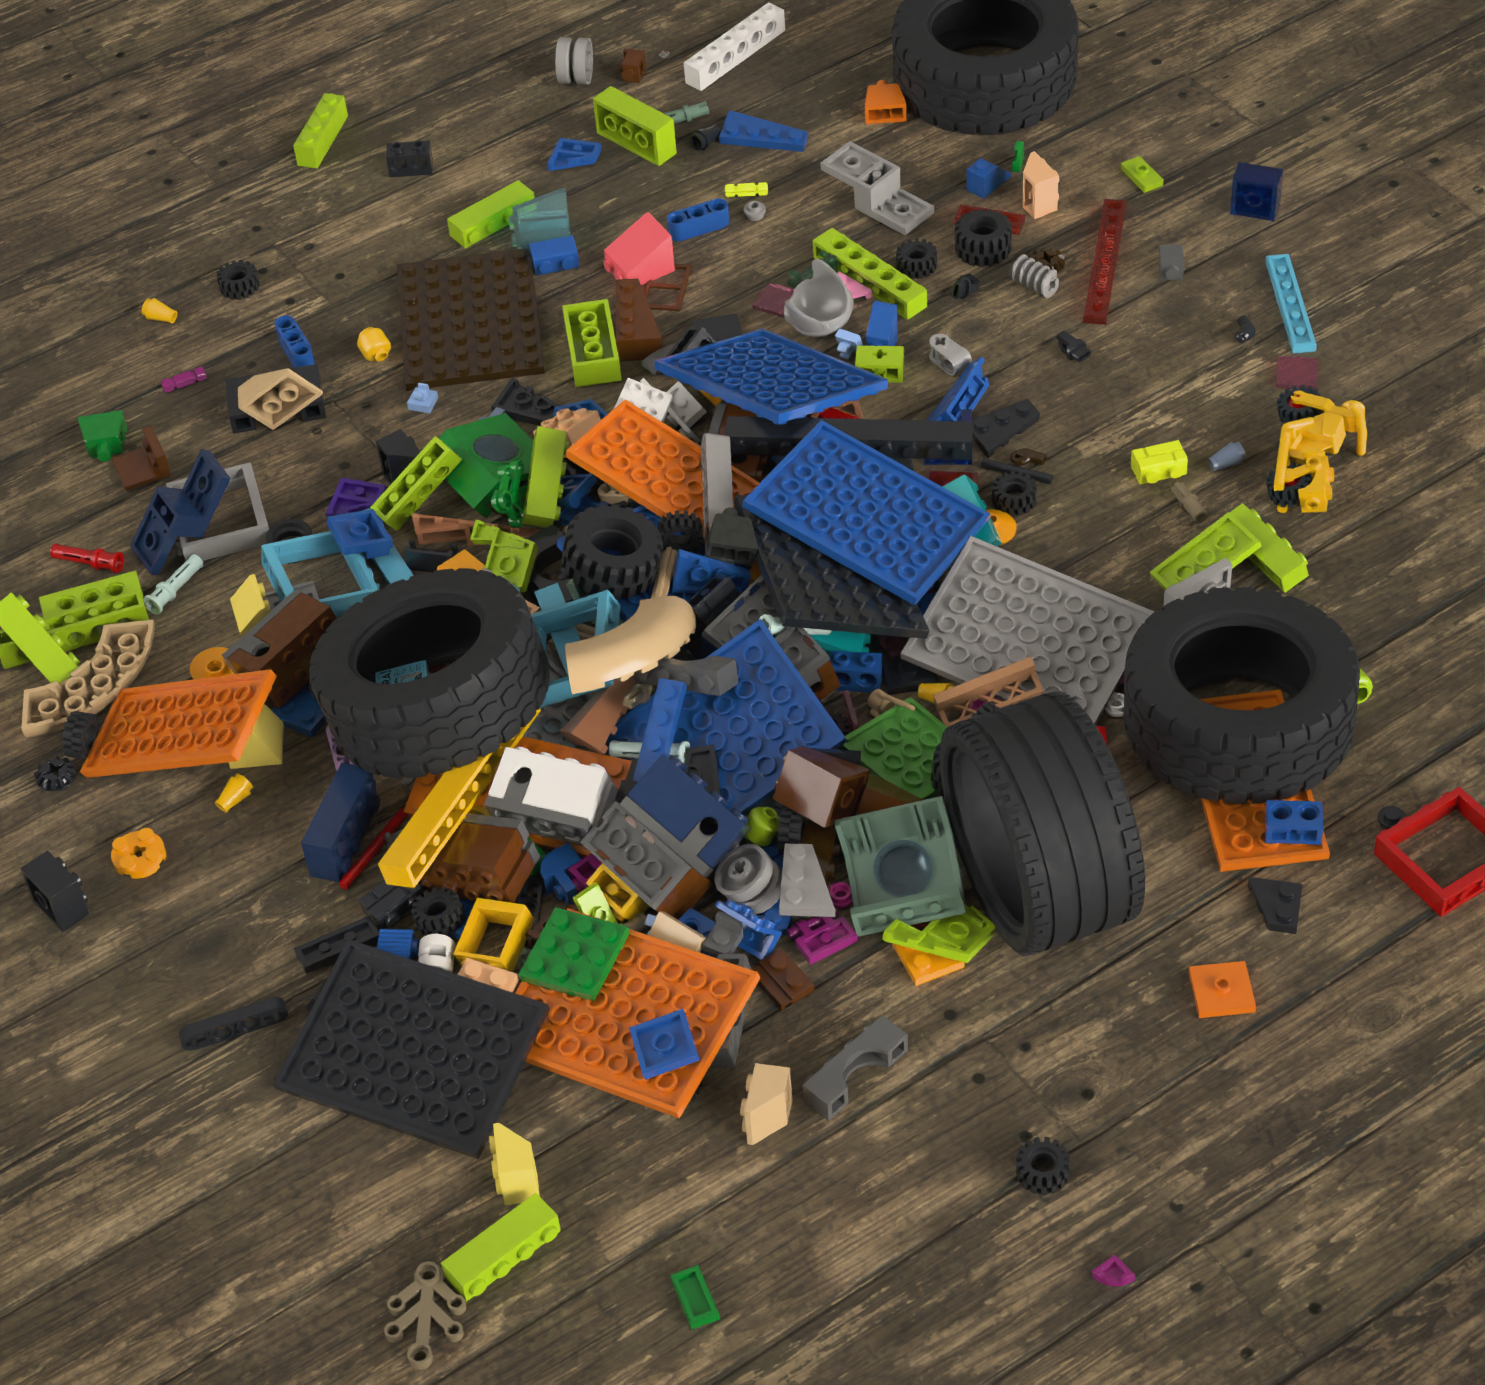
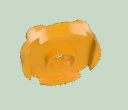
M143 828L140 831L128 833L123 837L116 838L112 843L111 859L115 870L121 875L124 873L134 879L154 874L160 868L159 864L163 859L165 861L166 849L162 839L154 834L150 828ZM137 852H142V856L137 857L134 854Z

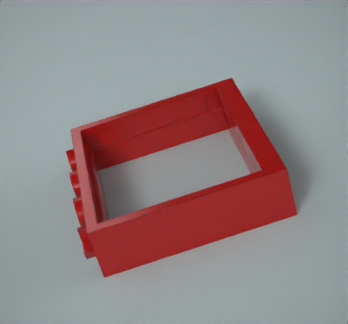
M1460 786L1451 792H1445L1433 803L1425 804L1413 815L1403 817L1398 824L1388 830L1384 829L1376 836L1374 854L1440 917L1485 890V864L1442 889L1396 845L1454 810H1457L1485 835V809Z

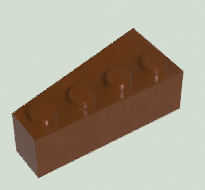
M638 278L616 280V345L619 361L644 360L655 351L663 348L662 336Z

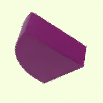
M1115 1254L1092 1270V1277L1108 1286H1123L1135 1281V1274Z

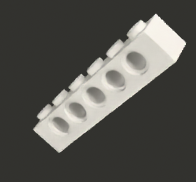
M768 2L684 62L685 83L702 91L785 31L784 10Z

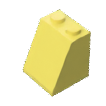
M265 704L243 749L242 756L236 762H229L230 769L282 764L284 724Z

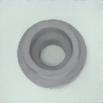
M751 201L744 206V214L747 219L758 221L764 217L766 207L763 203Z

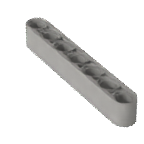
M704 433L701 443L705 551L715 514H722L725 508H733L730 437L711 433Z

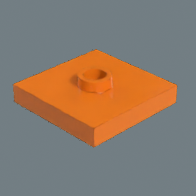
M1245 961L1189 967V977L1199 1018L1256 1013L1255 999Z

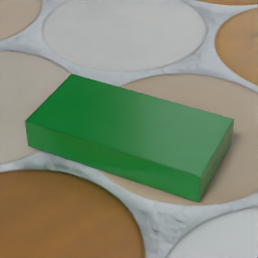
M698 1265L670 1275L672 1285L691 1330L720 1320L719 1312Z

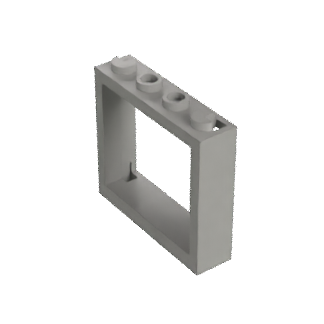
M251 462L224 469L231 478L224 492L243 487L248 488L257 526L193 542H188L187 536H177L176 540L180 539V541L176 542L179 556L184 555L185 561L192 554L199 556L204 561L267 544L266 533L269 527ZM187 478L168 482L166 486L183 489Z

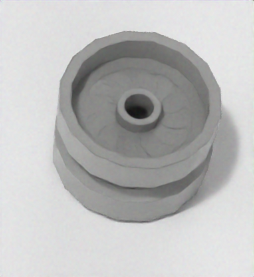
M560 37L558 39L555 66L559 84H571L574 79L578 85L590 84L593 72V47L590 38L579 37L575 44L571 37Z
M745 844L736 847L721 860L715 871L714 882L717 890L724 897L737 904L740 902L754 910L753 914L756 915L765 912L779 900L782 869L758 845Z

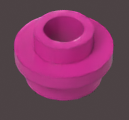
M837 882L830 887V897L834 907L846 908L853 903L851 888L847 883Z

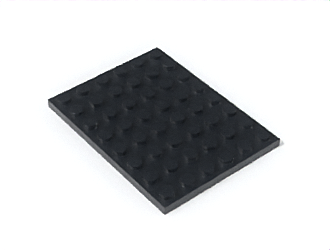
M748 495L735 496L733 503L738 515L748 517L752 521L758 546L755 558L782 626L927 639L930 630L918 604L913 605L742 508L743 500Z
M348 939L273 1085L275 1089L479 1159L494 1128L493 1124L497 1122L550 1008L546 1003Z

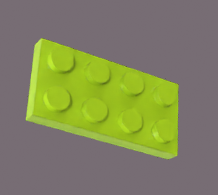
M1228 512L1151 570L1150 574L1166 590L1171 585H1176L1192 574H1197L1208 568L1211 564L1225 558L1232 563L1233 569L1262 546L1260 540Z

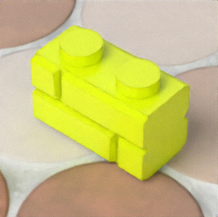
M1179 440L1131 451V468L1136 475L1139 485L1156 483L1159 480L1168 478H1179L1187 474L1188 459Z

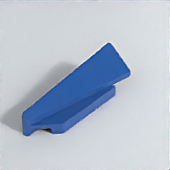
M983 357L976 359L966 367L926 421H966L989 387L988 378H983L981 365L985 362Z

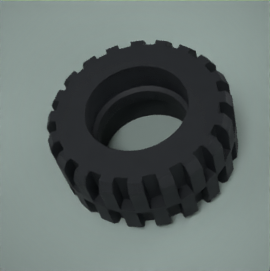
M601 504L597 508L592 506L585 509L584 512L581 511L570 521L567 527L561 560L565 573L569 579H573L572 582L578 588H584V592L590 595L609 590L614 598L619 600L621 597L628 599L634 597L635 593L639 595L646 591V588L653 584L657 576L663 550L662 537L651 520L647 521L645 515L640 512L638 514L633 512L632 508L626 507L625 509L616 504H612V506ZM597 548H613L626 555H609Z

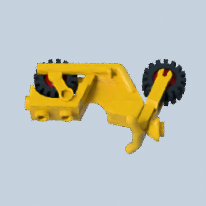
M1297 385L1292 386L1293 390L1285 389V393H1281L1279 395L1280 398L1277 399L1279 418L1281 423L1284 422V425L1281 428L1277 465L1274 467L1275 471L1270 470L1269 476L1266 477L1269 499L1277 505V510L1280 513H1286L1288 506L1293 508L1295 503L1297 506H1301L1302 513L1327 512L1328 500H1332V486L1330 482H1334V468L1329 467L1328 456L1325 455V452L1337 454L1346 436L1345 431L1351 433L1357 432L1356 454L1359 456L1365 454L1367 442L1365 407L1361 402L1355 400L1346 401L1341 407H1338L1330 399L1321 397L1318 390H1313L1312 386H1308L1306 389L1305 385H1301L1300 388H1297Z

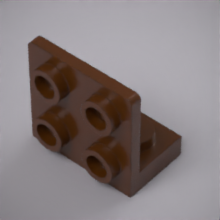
M152 426L143 428L145 436L144 439H141L143 448L112 458L114 467L125 490L171 476L166 455Z

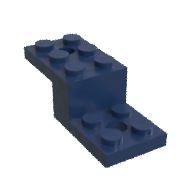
M200 450L183 489L158 486L130 545L151 575L160 574L177 536L203 537L231 478L210 450Z

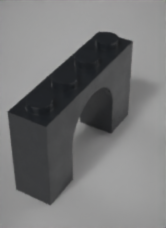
M318 364L290 368V370L322 390ZM254 375L225 379L229 419L233 434L257 430L255 418L238 408V387ZM323 394L300 410L303 422L326 418Z
M553 524L526 538L535 542L539 547L527 587L536 603H538L534 592L558 583L566 603L574 601L567 587V583L571 579L552 581L539 575L546 567L562 559V552L556 545L558 538L564 535Z

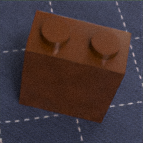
M805 746L788 750L783 758L781 774L775 783L774 800L824 828L835 825V820L855 816L870 771L869 769Z
M870 773L855 816L918 802L923 799ZM898 845L888 851L909 859L912 851L917 852L918 848L911 845Z

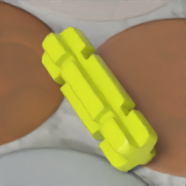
M766 182L758 183V185H755V183L737 184L738 186H734V184L725 185L726 197H735V195H738V197L756 196V194H759V196L768 195V184Z

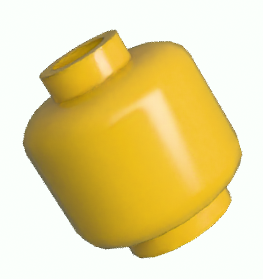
M369 327L359 334L357 346L366 360L380 362L387 358L391 349V343L381 329Z

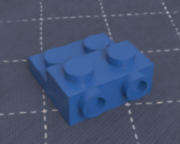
M374 509L327 517V526L344 555L363 552L366 559L390 554V548L393 547L392 536L386 532L382 519L378 518Z

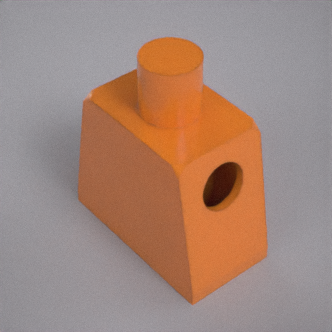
M880 80L876 85L868 86L865 101L866 124L906 121V101L899 84H889L886 80Z

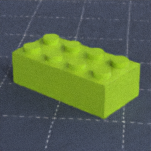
M612 86L593 98L598 134L657 166L662 165L677 154L673 118Z
M608 299L562 305L575 387L621 381L619 356Z

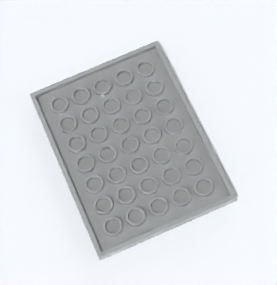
M970 536L923 615L930 630L927 639L909 638L901 652V659L962 684L1031 657L1044 694L1055 691L1065 692L1076 700L1096 725L1125 674L1127 650L1136 631L1154 611ZM1032 679L1021 682L1018 689L1028 692L1036 688ZM1000 690L996 692L995 698L1003 702L1009 699L1011 692Z

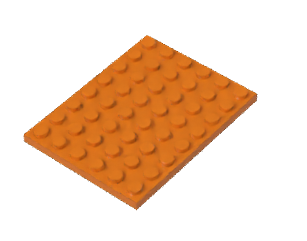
M567 908V911H571V912L579 913V914H582V915L590 916V915H587V914H584V913H581V912H578V911H575V910H572V909ZM629 929L630 934L595 1001L521 982L515 994L546 1003L550 1008L527 1056L526 1063L680 1119L759 982L760 976L756 971ZM684 1009L700 1061L645 1080L629 1028Z

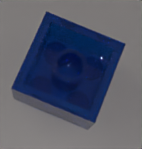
M1239 162L1233 177L1230 214L1275 221L1281 203L1284 169Z

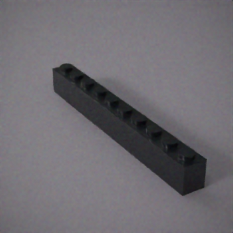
M727 416L726 436L730 437V451L733 455L787 456L823 420L889 458L971 460L972 422L795 418L787 421L786 424L778 425L762 417Z

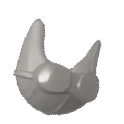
M815 259L812 262V279H806L797 285L793 295L789 300L785 301L784 317L788 324L792 325L803 335L826 337L836 333L839 328L841 329L846 325L853 311L854 300L841 277L826 262L821 259Z

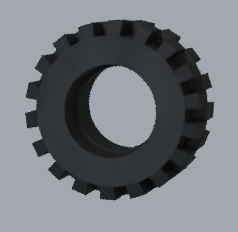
M991 209L969 211V214H963L956 221L955 252H957L959 258H962L963 262H969L970 265H979L980 267H984V265L992 266L994 263H1001L1002 259H1006L1008 254L1011 253L1012 226L1008 217L1001 215V212H994Z

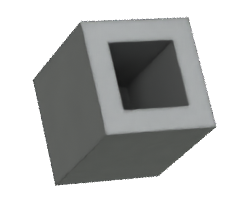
M1182 244L1159 245L1158 265L1160 280H1183L1184 255Z

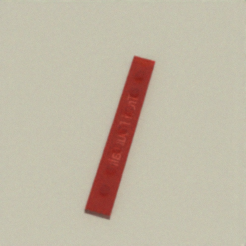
M1104 199L1083 323L1107 324L1127 207L1126 200Z

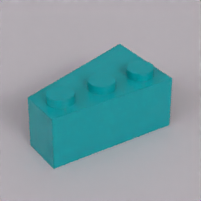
M963 475L942 486L986 511L985 502L981 501L977 493L979 490L977 484L968 476ZM989 518V521L977 533L975 538L994 546H999L1003 543L993 520Z

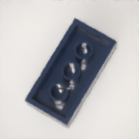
M341 762L301 842L310 877L340 882L344 873H347L350 869L354 852H358L364 832L369 830L374 812H377L379 809L380 797L377 795L376 780H374L373 774L353 764Z

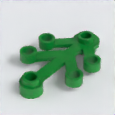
M521 460L511 461L509 465L498 467L497 474L501 482L499 489L494 491L491 498L492 507L499 514H507L511 528L523 526L525 502L521 498L526 496L528 481L526 485L519 488L521 475L524 472V465ZM512 478L510 490L508 491L509 480ZM513 504L517 507L520 513H517L513 509Z

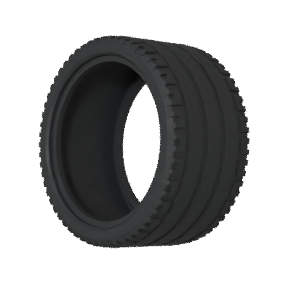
M1062 691L1045 693L996 709L990 713H984L957 722L944 730L940 746V774L945 804L954 838L970 882L986 915L994 924L996 931L1016 953L1022 956L1041 953L1064 945L1067 942L1085 938L1093 933H1099L1122 925L1140 915L1145 898V866L1134 812L1122 777L1106 742L1092 719L1075 699Z

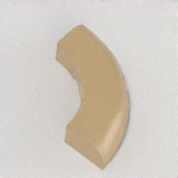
M663 596L640 600L636 613L620 626L595 637L565 644L566 662L572 694L605 687L604 682L612 679H619L621 682L628 680L629 677L634 675L635 671L639 670L640 673H645L657 667V661L663 657L670 659L680 651V647L690 641L689 635L694 633L696 629V617L692 606L686 600L677 596Z
M154 620L103 625L102 635L95 649L96 654L90 661L86 660L79 668L70 673L71 677L59 684L55 681L44 686L24 690L21 727L24 736L29 738L65 729L63 727L64 723H67L66 718L70 716L71 712L79 711L97 714L113 703L121 689L128 688L146 663L154 639Z

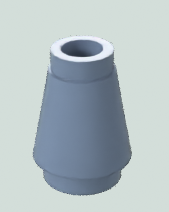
M1238 441L1235 443L1230 442L1212 455V457L1208 458V463L1215 472L1242 464V461L1246 459V453Z

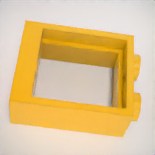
M477 898L453 955L461 967L466 959L469 958L513 972L527 939L526 932L528 929H531L535 919L526 905ZM489 922L512 926L500 957L476 954Z

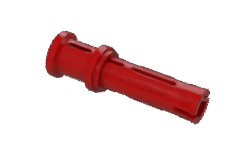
M57 543L53 544L50 550L52 559L88 564L95 570L103 568L111 570L112 573H120L124 566V555L122 552L110 553L105 552L101 548L92 551L59 545Z

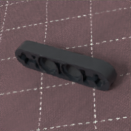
M268 998L188 1024L179 1031L180 1042L185 1050H197L282 1022L288 1016V1010L282 998ZM253 1017L252 1019H250V1020H248V1021H242V1020H244V1019H246V1018ZM226 1026L222 1029L215 1030L218 1027Z

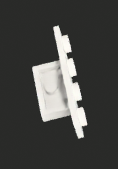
M644 378L641 380V383L651 386ZM678 381L666 392L673 395L667 418L675 427L678 425L682 427L679 429L682 435L689 439L692 438L698 444L701 440L690 427L707 411Z

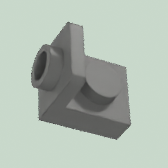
M718 911L715 915L716 925L702 944L704 952L718 957V954H732L744 937L743 923L729 914Z

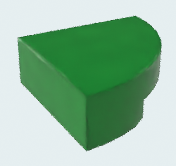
M1023 141L1015 142V158L1012 161V172L1020 173L1024 161Z

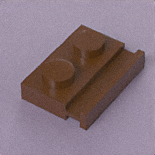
M782 949L761 960L756 967L753 968L751 966V970L758 972L760 976L757 984L781 1011L788 1004H794L815 991L814 983Z

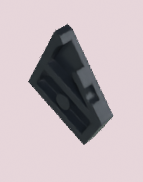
M1249 877L1248 888L1252 890L1256 898L1257 908L1263 914L1264 923L1269 931L1297 933L1303 884Z

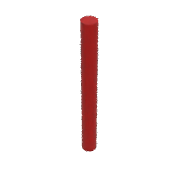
M404 808L398 810L339 882L340 887L345 890L350 887L385 844V833H394L406 819L408 814L403 812Z

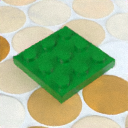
M555 907L518 976L521 981L595 1001L630 931L624 925Z

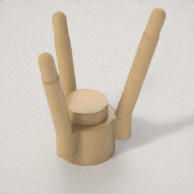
M880 689L874 690L867 701L868 706L872 708L870 715L874 718L896 705L911 711L915 710L913 705L890 696Z

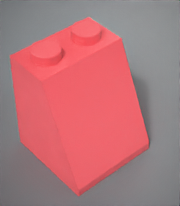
M649 212L645 213L604 249V267L608 273L611 272L615 276L616 280L638 278L642 286L651 279L653 281L675 271L672 236Z

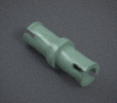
M703 101L691 106L683 105L681 109L665 112L664 114L673 118L674 124L683 121L691 122L693 118L709 115V108L706 106L707 102Z

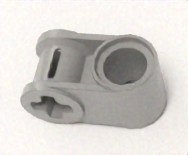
M935 334L930 338L929 344L932 351L929 354V359L948 375L954 376L972 362V357L968 350L954 342L947 335Z

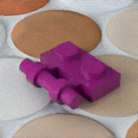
M834 907L835 917L814 916L806 921L802 919L794 923V927L786 930L790 940L800 936L795 939L796 947L809 965L858 941L857 933L844 916L833 920L839 917L836 907Z

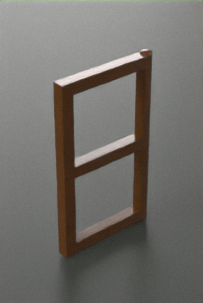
M674 264L675 269H686L682 285L652 283V279L647 281L644 291L646 299L650 288L680 290L676 306L649 304L650 309L681 310L692 268L691 264Z

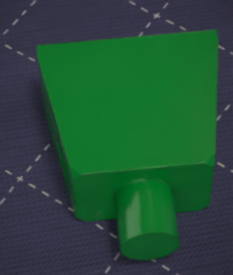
M123 410L78 417L89 457H97L99 461L107 462L111 459V455L123 452L127 434V424Z

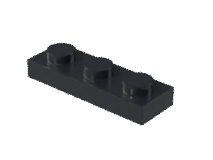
M369 915L295 947L294 951L304 972L307 974L337 961L348 939L368 946L376 944L379 938V931Z

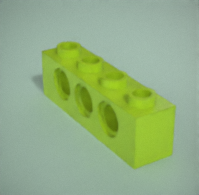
M435 436L376 500L370 509H374L375 513L386 524L398 531L462 459L448 445Z
M132 571L41 596L39 600L43 616L46 617L139 589L142 598L144 596L137 572Z

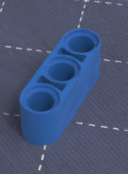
M713 199L671 212L667 216L668 233L672 236L673 241L693 238L722 229L729 224L728 203L724 199Z
M288 315L277 318L274 324L278 341L293 367L314 365L311 345L295 319Z

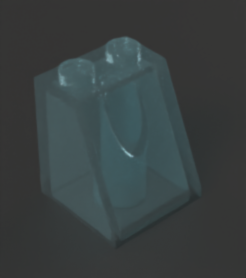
M560 188L513 206V216H509L510 230L514 229L515 233L511 234L513 247L525 249L529 248L530 243L571 236L566 188Z

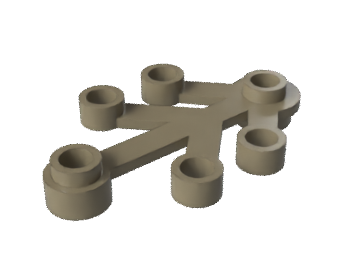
M431 1261L420 1264L414 1273V1282L398 1295L391 1296L387 1301V1307L391 1315H402L396 1321L389 1322L384 1327V1334L388 1342H399L403 1338V1331L418 1319L416 1343L412 1344L407 1351L409 1364L417 1370L427 1369L433 1361L432 1350L429 1346L431 1318L444 1329L448 1341L458 1342L464 1336L462 1324L458 1321H453L433 1301L434 1291L447 1302L448 1310L452 1315H461L465 1312V1299L462 1295L456 1294L443 1282V1269ZM433 1276L432 1279L425 1280L426 1277ZM421 1292L420 1301L405 1312L406 1303ZM456 1302L462 1303L459 1307H452ZM395 1303H401V1306L398 1308L392 1307ZM453 1329L459 1330L456 1334H450L449 1332ZM392 1330H398V1333L395 1335L389 1334ZM421 1356L426 1357L424 1360L416 1361Z

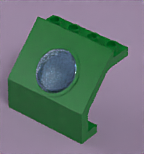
M506 413L447 429L439 437L441 441L448 445L462 459L445 480L474 510L485 518L493 512L486 504L491 500L494 491L499 489L501 482L497 474L499 466L509 465L511 461L521 460L524 465V472L521 475L520 482L527 480L529 477L533 440Z

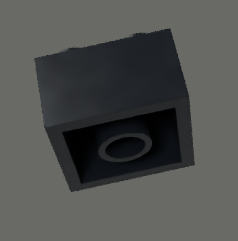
M47 850L20 868L33 903L61 932L89 915L86 906L88 899L80 889L82 881L75 872L70 873L67 870L66 864L60 857L55 858Z

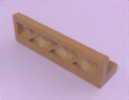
M1028 657L933 696L935 707L943 724L949 727L957 722L972 718V714L977 712L970 709L972 702L975 700L990 701L997 707L1002 708L1044 694V690L1036 675L1035 664L1032 658ZM1028 679H1032L1036 688L1028 692L1018 689L1020 683ZM1005 690L1011 692L1008 700L1002 702L994 699L996 692ZM952 709L962 711L960 719L949 723L945 712Z

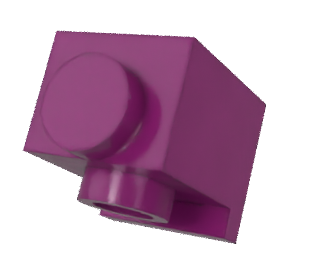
M592 853L568 869L569 878L576 886L577 894L589 887L586 882L602 864Z

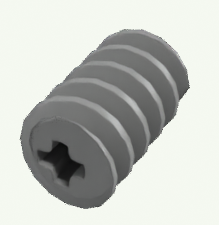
M1022 254L1009 270V279L1020 283L1024 287H1028V289L1043 295L1045 298H1050L1058 289L1059 279L1057 278V270H1050L1049 266H1043L1039 261L1035 263V259H1028V256Z

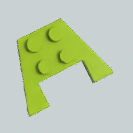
M476 520L470 540L474 544L491 545L485 569H490L496 576L499 575L520 589V593L526 592L539 547L535 542L513 533L504 532L493 525L489 526L481 520Z
M965 904L966 913L932 920L923 931L896 919L884 931L882 940L968 963L995 935L996 927L974 906L969 908Z

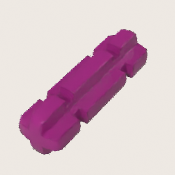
M203 367L193 369L194 372L189 370L173 376V379H163L161 381L163 391L168 393L174 391L176 387L180 389L195 384L196 380L198 382L206 380V372Z

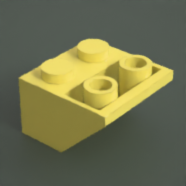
M255 574L250 575L230 598L241 637L271 612L268 599H262L266 597L263 582L257 583Z
M493 1124L494 1136H489L491 1154H493V1161L491 1163L497 1195L503 1194L505 1205L522 1203L534 1193L540 1196L538 1175L531 1143L502 1124Z

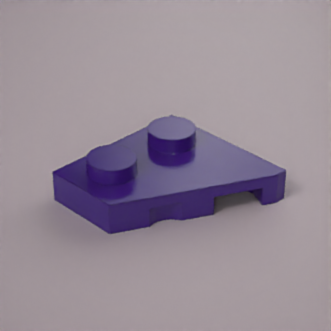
M341 478L326 511V516L366 510L386 491L387 486Z

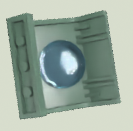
M942 796L835 820V828L844 853L854 908H850L851 918L858 937L885 931L896 919L908 925H914L966 913L961 873L950 820Z

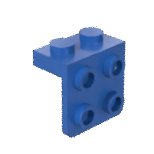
M729 899L726 903L717 901L715 905L717 908L743 923L744 937L738 946L761 960L770 956L782 934L780 930L774 927L776 923L761 915L759 917L753 914L754 910L739 902L737 904Z

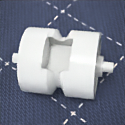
M442 934L424 936L419 942V959L417 962L453 973L455 942L450 937Z

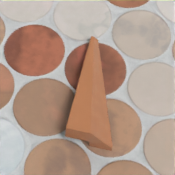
M412 513L419 544L467 540L468 546L486 545L474 544L470 540L475 521ZM485 523L525 539L540 531V529L511 528L508 525Z
M634 675L622 682L619 679H614L613 686L598 690L559 732L573 744L586 746L595 753L605 754L608 750L605 743L609 735H615L618 729L615 724L628 709V706H623L622 701L625 700L624 695L630 692L633 685L640 682H635Z

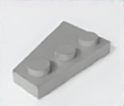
M785 843L779 905L780 915L835 917V908L812 844Z

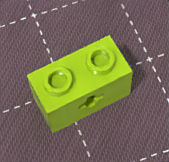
M857 346L855 366L888 379V383H903L904 346Z

